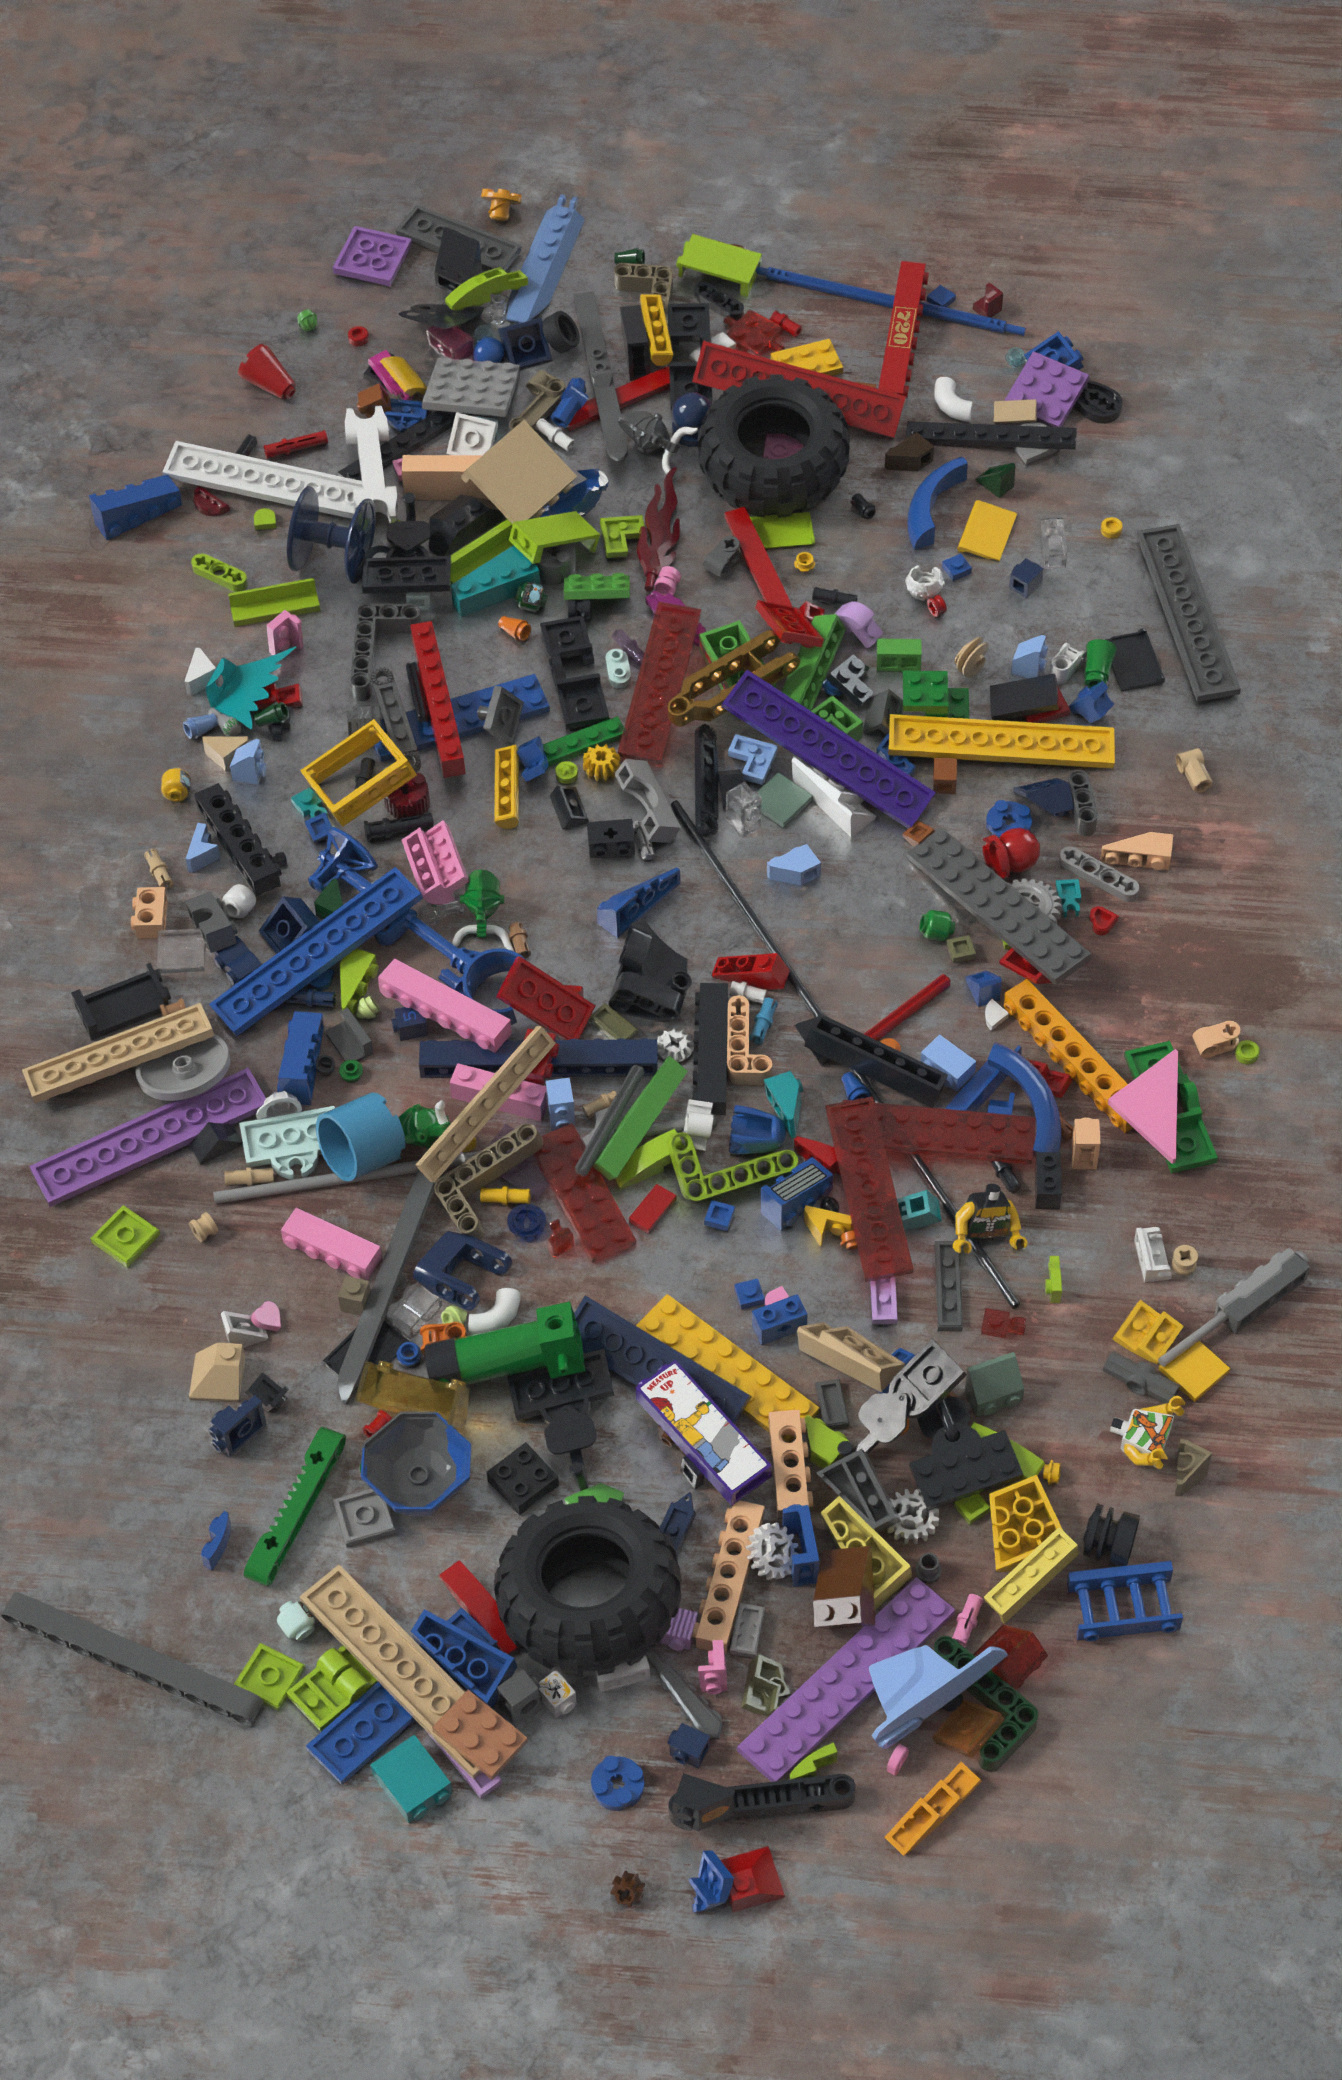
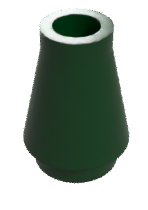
M638 247L615 252V264H645V251Z
M275 702L259 714H256L254 719L258 727L285 723L286 719L289 718V711L283 702Z

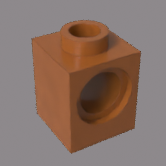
M380 383L357 393L359 401L357 403L358 410L361 414H365L367 418H371L375 414V406H382L384 414L386 411H392L390 395Z
M946 757L934 758L933 791L940 794H956L957 759Z

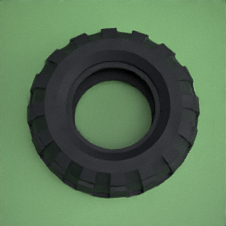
M770 374V379L759 380L757 376L744 379L741 387L738 388L732 385L723 391V394L720 395L718 400L714 401L702 420V426L698 432L700 468L705 474L706 481L719 497H723L735 509L745 506V508L749 509L751 515L765 517L766 513H777L778 518L789 517L793 510L797 509L804 513L814 508L820 499L825 500L838 486L840 477H843L847 470L850 451L848 424L840 408L837 407L832 398L820 387L812 389L811 384H808L807 380L798 377L793 381L785 380L783 375ZM765 434L788 435L804 445L797 453L780 459L762 458L744 448L749 441Z
M578 1496L577 1503L564 1505L562 1500L547 1505L544 1514L539 1517L532 1514L521 1523L522 1525L518 1528L517 1535L511 1536L499 1558L500 1567L497 1568L494 1576V1592L500 1620L504 1623L506 1634L520 1650L523 1649L532 1660L550 1670L556 1666L566 1675L582 1677L583 1671H597L598 1676L614 1673L615 1666L625 1662L631 1666L643 1659L650 1646L655 1648L671 1627L672 1617L675 1618L682 1597V1580L676 1550L669 1537L665 1533L661 1534L659 1525L639 1509L632 1511L628 1504L617 1499L609 1498L606 1503L597 1502L594 1496ZM586 1565H601L620 1572L627 1579L624 1587L613 1598L590 1607H576L563 1604L549 1594L552 1586L562 1575L572 1569Z

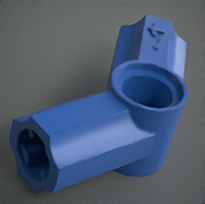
M572 378L561 395V402L550 417L557 426L566 428L575 413L587 401L588 395L585 394V381L582 378Z

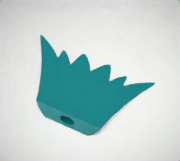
M297 646L273 656L236 666L226 658H222L205 687L211 708L213 707L220 713L236 718L252 729V718L249 711L258 710L254 701L268 698V692L262 687L268 686L279 679L278 676L269 673L280 668L282 664L276 663L290 654ZM222 675L223 684L221 687H218L215 681Z

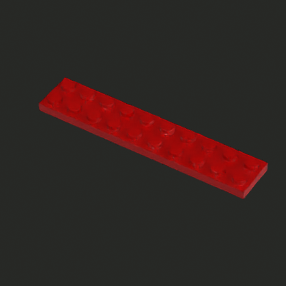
M703 341L692 380L693 383L725 391L732 385L739 388L742 386L744 379L755 376L759 380L770 379V374L783 375L785 380L791 381L798 377L807 380L808 384H811L812 389L820 387L832 398L833 402L836 403L837 407L840 408L849 426L895 438L906 396Z

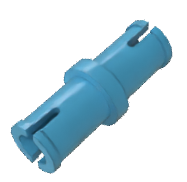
M765 998L763 1000L760 1012L754 1018L755 1025L749 1039L752 1041L755 1037L753 1041L755 1044H762L764 1042L767 1030L773 1024L772 1017L778 1003L775 1001L772 1005L774 1001L772 998Z

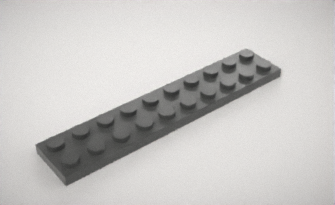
M1180 524L1137 531L1140 547L1196 701L1239 695L1241 691L1239 682Z
M943 828L938 829L922 843L917 844L906 852L907 859L1053 984H1059L1092 959L1091 953Z

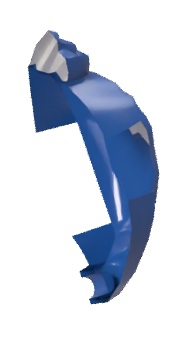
M599 468L577 471L587 480L576 484L568 493L564 494L562 492L559 494L560 499L553 506L548 504L544 508L546 511L540 517L576 511L581 516H585L596 506L602 491H606V488H608L609 482L606 475Z

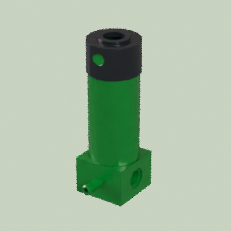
M571 1302L537 1308V1321L465 1337H454L427 1343L425 1345V1363L434 1391L439 1393L466 1387L469 1384L542 1368H548L551 1378L585 1371L582 1337Z

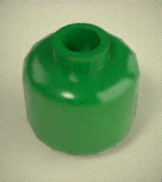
M929 910L920 919L919 931L923 933L925 939L943 942L948 939L949 935L954 934L955 922L952 921L951 915L948 912Z

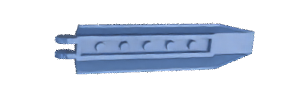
M561 194L557 206L555 205L546 211L521 268V271L528 277V285L511 291L507 321L521 323L532 320L549 305L585 221V218L576 211L577 197H572L569 208L564 207L566 196Z

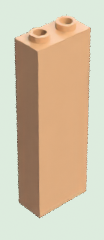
M403 455L402 479L404 494L413 493L416 497L415 500H454L460 495L489 500L472 480L466 484L460 478L465 470L482 455Z

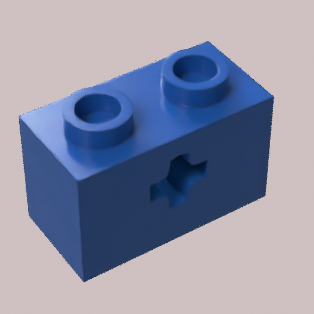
M798 1294L752 1311V1327L761 1345L797 1333L799 1326L807 1325L808 1314Z

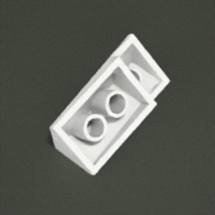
M793 757V782L813 795V801L851 838L875 820L876 816L861 805L862 798L801 758Z

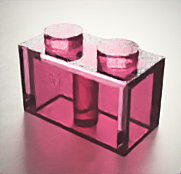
M458 325L446 329L431 326L427 329L428 345L443 357L463 360L473 354V338L470 334L462 331Z

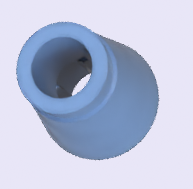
M214 714L187 718V721L183 722L184 732L189 739H197L218 726V721Z

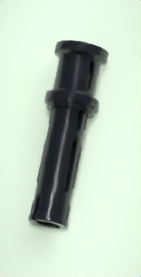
M432 813L393 820L383 818L382 821L370 823L364 821L367 841H371V838L383 836L390 838L392 834L413 831L418 828L434 827Z

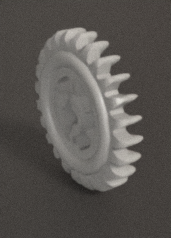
M1023 878L1021 882L1017 879L1013 880V884L1007 882L1054 923L1057 924L1056 918L1058 920L1061 919V898L1056 890H1052L1051 885H1045L1044 881L1036 883V879H1031L1027 882L1026 878Z

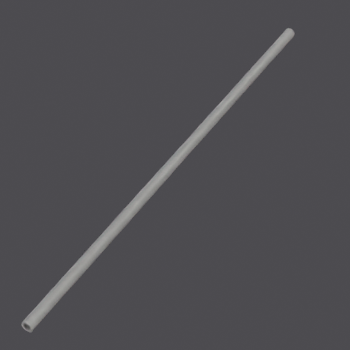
M713 1114L712 1127L717 1126L715 1114ZM685 1119L652 1124L644 1137L662 1135L673 1129L676 1132L684 1131ZM588 1134L545 1140L541 1149L534 1154L584 1147L582 1138ZM509 1149L506 1154L510 1153L513 1149ZM481 1151L463 1153L465 1161ZM456 1157L448 1168L459 1166L464 1162H461ZM419 1160L386 1165L348 1182L332 1173L213 1192L215 1204L417 1173L418 1168L415 1164Z

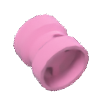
M663 567L659 573V578L654 584L655 591L664 596L668 593L674 595L676 585L681 580V573L674 567Z

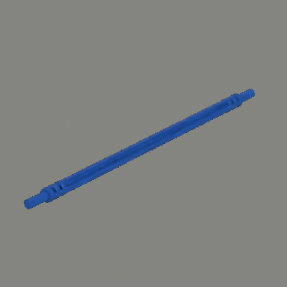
M757 266L756 269L757 275L765 276L769 280L893 308L894 295L773 267L764 268ZM921 302L923 304L922 315L1000 333L1009 332L1024 336L1026 332L1025 327L1007 324V321Z

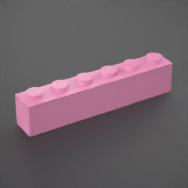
M395 958L378 977L379 990L385 997L395 999L406 1008L411 1007L423 1017L438 1022L443 1028H449L457 1032L464 1039L474 1041L483 1049H489L496 1053L512 1034L511 1020Z

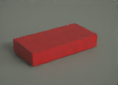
M656 1184L631 1214L629 1223L649 1234L677 1200V1195Z

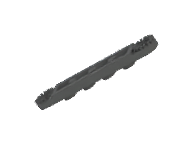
M380 667L371 674V682L388 736L408 761L415 762L412 768L417 773L421 768V760L393 673L388 668L384 667L382 669ZM385 676L387 680L381 682L377 678Z

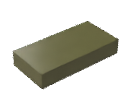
M606 1003L591 1014L589 1022L611 1040L620 1038L633 1040L639 1035V1030Z

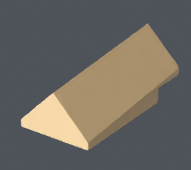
M825 1322L799 1326L797 1329L799 1350L880 1392L890 1384L896 1374L905 1366V1363L848 1326L832 1328Z

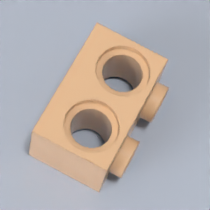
M165 887L137 888V896L132 899L135 916H131V929L136 931L137 939L165 938L168 905Z
M1075 1119L1071 1142L1072 1169L1097 1170L1100 1151L1099 1119Z

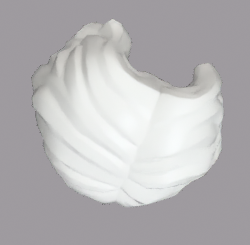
M917 565L911 569L906 577L907 590L915 599L927 601L929 598H934L945 585L944 578L938 567H934L932 572L929 573L922 572Z

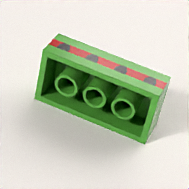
M739 620L699 634L700 653L707 665L751 639ZM761 658L759 661H760L763 665H765L764 661H763L762 658ZM741 670L719 683L718 685L721 690H726L735 685L745 671Z

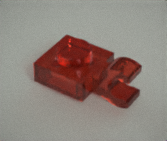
M559 1219L549 1223L553 1234L547 1239L548 1252L553 1258L574 1247L573 1233L568 1227L562 1228Z
M986 1308L981 1334L1006 1338L1007 1332L1024 1335L1026 1318L1014 1317L1010 1319V1312Z

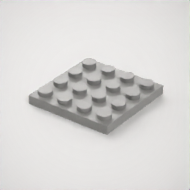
M438 357L422 401V409L506 417L520 374V365Z

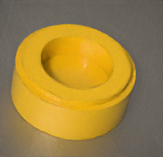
M1109 517L1102 521L1101 533L1106 538L1114 539L1122 534L1123 524L1119 519Z

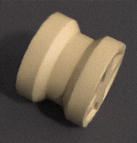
M207 1212L203 1213L200 1219H193L189 1222L193 1234L201 1243L210 1234L215 1235L218 1233L214 1220Z
M1189 1245L1177 1247L1173 1253V1270L1181 1276L1191 1275L1196 1269L1197 1251Z

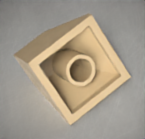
M215 1343L195 1354L189 1400L239 1402L245 1365V1354L242 1344Z

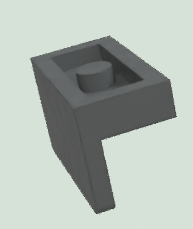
M890 689L869 699L863 732L868 734L879 729L885 735L889 734L890 714L901 715L903 700Z
M348 1008L340 1012L341 1023L326 1030V1035L344 1061L356 1060L359 1062L373 1054L372 1041Z

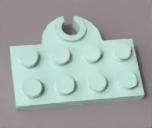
M330 1106L240 1123L247 1167L271 1164L274 1171L280 1177L294 1180V1173L290 1168L293 1165L299 1164L302 1165V1177H307L315 1170L318 1165L319 1155L322 1154L316 1136L317 1118L319 1115L335 1107Z

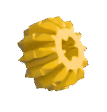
M597 744L595 749L589 747L587 753H584L583 770L587 772L589 778L595 777L596 782L600 778H603L605 781H607L608 777L614 778L616 771L620 767L619 753H616L614 747L608 748L607 744L603 747Z

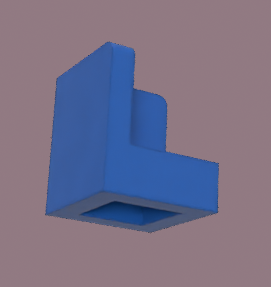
M1010 1092L1009 1102L990 1100L986 1126L1010 1129L1015 1093Z

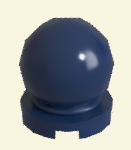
M697 392L683 394L677 398L672 407V435L683 427L698 428L697 433L692 435L686 434L680 439L679 444L687 447H698V432L702 426V420L711 406V402L704 395Z

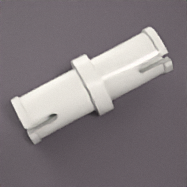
M544 418L539 419L536 423L535 429L547 436L550 442L557 443L567 452L574 448L576 441L563 433L560 427L553 426Z

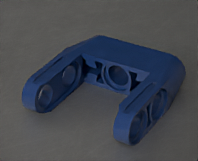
M447 1231L418 1262L413 1278L432 1294L464 1310L472 1311L480 1302L479 1294L473 1286L450 1276V1274L463 1259L494 1274H504L512 1266V1259L506 1252L478 1238ZM474 1249L481 1251L483 1256L478 1255ZM496 1259H499L500 1261H502V1263L504 1264V1267L501 1266V1265H499V1264L496 1262ZM443 1284L449 1286L452 1292L447 1290ZM464 1294L470 1296L473 1302L467 1300Z

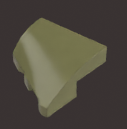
M760 1654L749 1663L741 1708L769 1717L787 1700L790 1691L784 1681L785 1673L781 1663Z

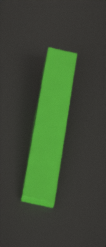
M671 1056L667 1057L615 1129L616 1132L600 1152L592 1166L609 1181L617 1178L688 1072Z

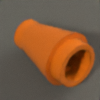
M502 616L499 619L498 627L515 640L525 641L530 636L531 625L526 620Z

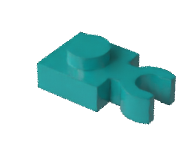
M310 787L291 797L292 804L303 817L310 814V817L313 818L324 812L328 817L327 810L323 808L321 799Z
M1079 879L1056 880L1055 888L1058 896L1061 898V904H1063V917H1067V910L1069 909L1074 910L1075 916L1078 917L1080 913V905L1078 903H1081Z

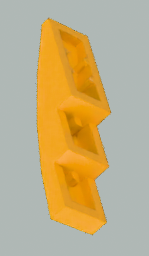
M960 1762L943 1781L940 1780L923 1799L920 1798L884 1838L905 1857L982 1782L981 1779L964 1763Z

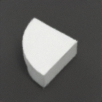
M993 999L989 1001L985 1009L986 1025L992 1031L1009 1016V1013Z

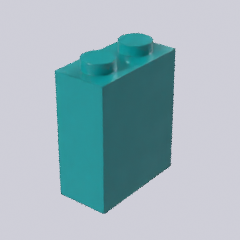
M415 1735L370 1764L372 1775L408 1823L414 1819L419 1820L423 1818L430 1808L436 1804H443L450 1798V1794L453 1793L451 1782Z

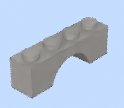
M625 759L616 771L615 776L622 790L636 797L646 808L647 815L640 823V826L647 840L670 843L681 827L648 762Z

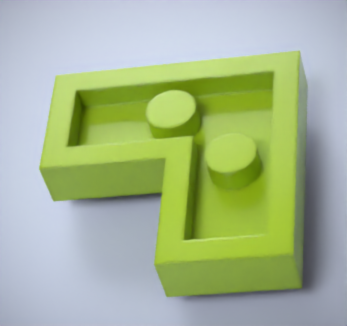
M643 515L600 518L599 524L606 558L628 556L626 539L639 538L641 526L645 527Z

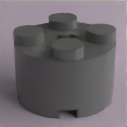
M574 543L543 549L540 563H535L539 569L541 581L547 584L564 583V577L575 574L577 566Z

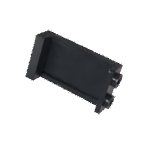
M151 963L146 964L147 972L83 996L80 989L71 992L74 1006L90 1040L161 1013L160 1005H169L168 1000L171 999L168 988L161 985L163 980L158 969L154 970Z

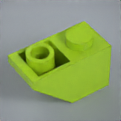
M807 1414L805 1417V1436L810 1461L824 1469L844 1458L838 1452L837 1447L840 1442H849V1440L843 1433L835 1432L828 1428L821 1419H814Z

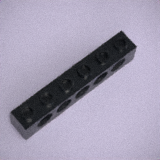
M217 783L194 793L198 811L255 896L257 897L281 886L279 876L282 873L277 863L273 864L268 849L262 848L258 834L252 833L251 825L247 819L243 820L240 808L237 804L233 805L228 790H223L220 784Z

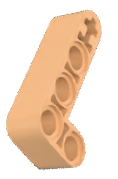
M733 996L728 1002L727 1078L733 1085H765L764 1079L772 1077V1060L766 1055H749V1001L744 996Z

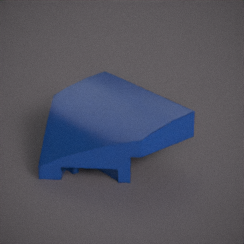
M390 398L392 411L385 412L387 422L401 433L426 418L429 410L422 409L421 401Z
M713 1850L703 1851L698 1878H689V1884H691L696 1892V1897H694L695 1903L692 1904L693 1913H700L725 1903L733 1884L734 1877Z

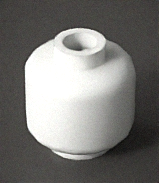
M241 884L231 887L222 899L223 908L227 910L229 916L238 919L244 918L256 904V897L253 891Z

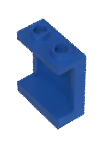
M790 1505L788 1508L783 1509L782 1527H787V1535H799L802 1554L792 1555L793 1587L816 1584L819 1573V1556L809 1505Z

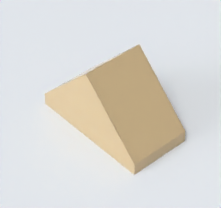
M203 737L205 754L224 771L230 769L236 749L249 743L248 737Z

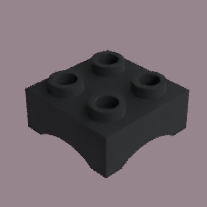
M527 1442L486 1472L487 1481L506 1498L519 1516L536 1500L559 1486V1479L556 1473Z

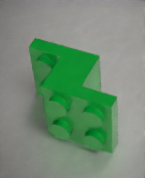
M903 671V711L924 712V716L970 719L969 688H948V671Z

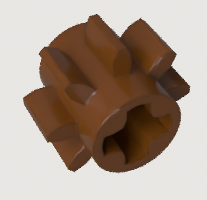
M626 1870L622 1878L615 1876L612 1882L614 1886L610 1894L615 1895L617 1904L621 1903L631 1907L634 1900L637 1902L642 1900L644 1895L642 1891L645 1883H641L638 1873H628Z

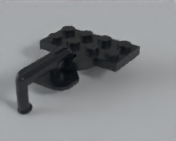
M409 492L403 496L406 507V521L393 522L387 527V540L395 545V547L388 551L386 558H364L363 594L450 591L451 556H429L428 551L421 546V544L430 539V525L425 521H416V497L413 493Z
M604 1349L583 1354L585 1371L551 1378L548 1368H542L507 1376L517 1421L542 1415L545 1423L548 1424L544 1431L547 1448L555 1455L570 1452L572 1465L569 1467V1471L573 1474L577 1488L580 1491L587 1489L589 1486L581 1449L592 1446L597 1439L594 1421L588 1417L590 1402L615 1396Z
M958 1397L944 1398L930 1413L917 1418L922 1434L933 1439L931 1445L932 1455L909 1462L910 1470L927 1511L1024 1478L1023 1471L1006 1431L1003 1430L981 1438L977 1431L968 1425L970 1415L962 1399Z

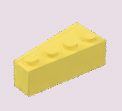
M840 1496L821 1512L823 1525L837 1549L872 1546L874 1607L876 1610L912 1577L911 1566Z

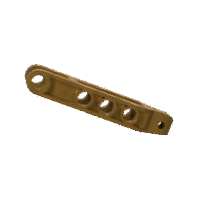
M767 630L685 678L681 692L668 703V719L678 727L686 726L694 720L711 722L728 712L721 706L735 685L726 690H721L720 694L708 701L697 700L694 702V698L741 670L745 672L749 670L762 680L773 685L792 674L799 667L800 659L794 652H789L763 665L759 660L773 652L780 644V638L772 630Z

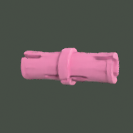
M975 1594L968 1595L962 1613L958 1614V1624L952 1637L964 1648L967 1646L972 1629L977 1626V1616L984 1602L980 1596Z

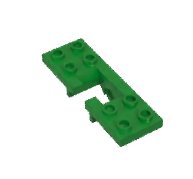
M1170 1041L1125 1051L1124 1058L1133 1080L1174 1050ZM1179 1061L1177 1097L1184 1113L1177 1114L1175 1163L1172 1164L1165 1158L1171 1174L1217 1163L1218 1159L1202 1120L1203 1112L1200 1108L1196 1085L1193 1081L1189 1080L1187 1074H1183Z

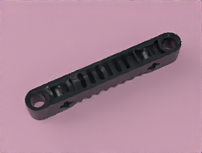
M834 1774L730 1786L727 1788L735 1790V1813L724 1821L727 1822L730 1818L739 1820L741 1817L749 1819L751 1816L760 1818L762 1815L770 1817L774 1813L779 1816L784 1812L792 1814L794 1811L813 1813L846 1809L855 1801L856 1784L849 1775ZM844 1788L848 1791V1793L845 1795H840L836 1792V1790ZM674 1794L669 1800L668 1808L670 1821L673 1825L677 1826V1824L673 1823V1800L676 1795Z

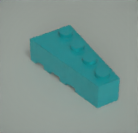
M513 545L451 585L452 603L459 615L463 617L516 597L519 585L523 586L526 581L540 585L539 569L536 564H532Z

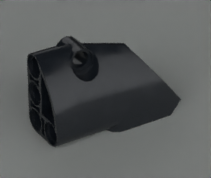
M645 919L630 924L619 958V964L621 965L608 1005L615 1011L637 1018L663 1021L676 1020L679 1018L687 990L692 984V979L687 973L688 959L675 952L663 942Z

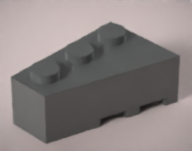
M859 1449L816 1472L876 1532L880 1533L901 1522L868 1454L864 1450Z

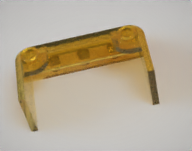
M379 1360V1364L376 1365L365 1361L355 1401L394 1413L438 1412L448 1422V1425L461 1430L465 1429L470 1389L465 1387L466 1382L451 1379V1383H444L395 1370L392 1363Z

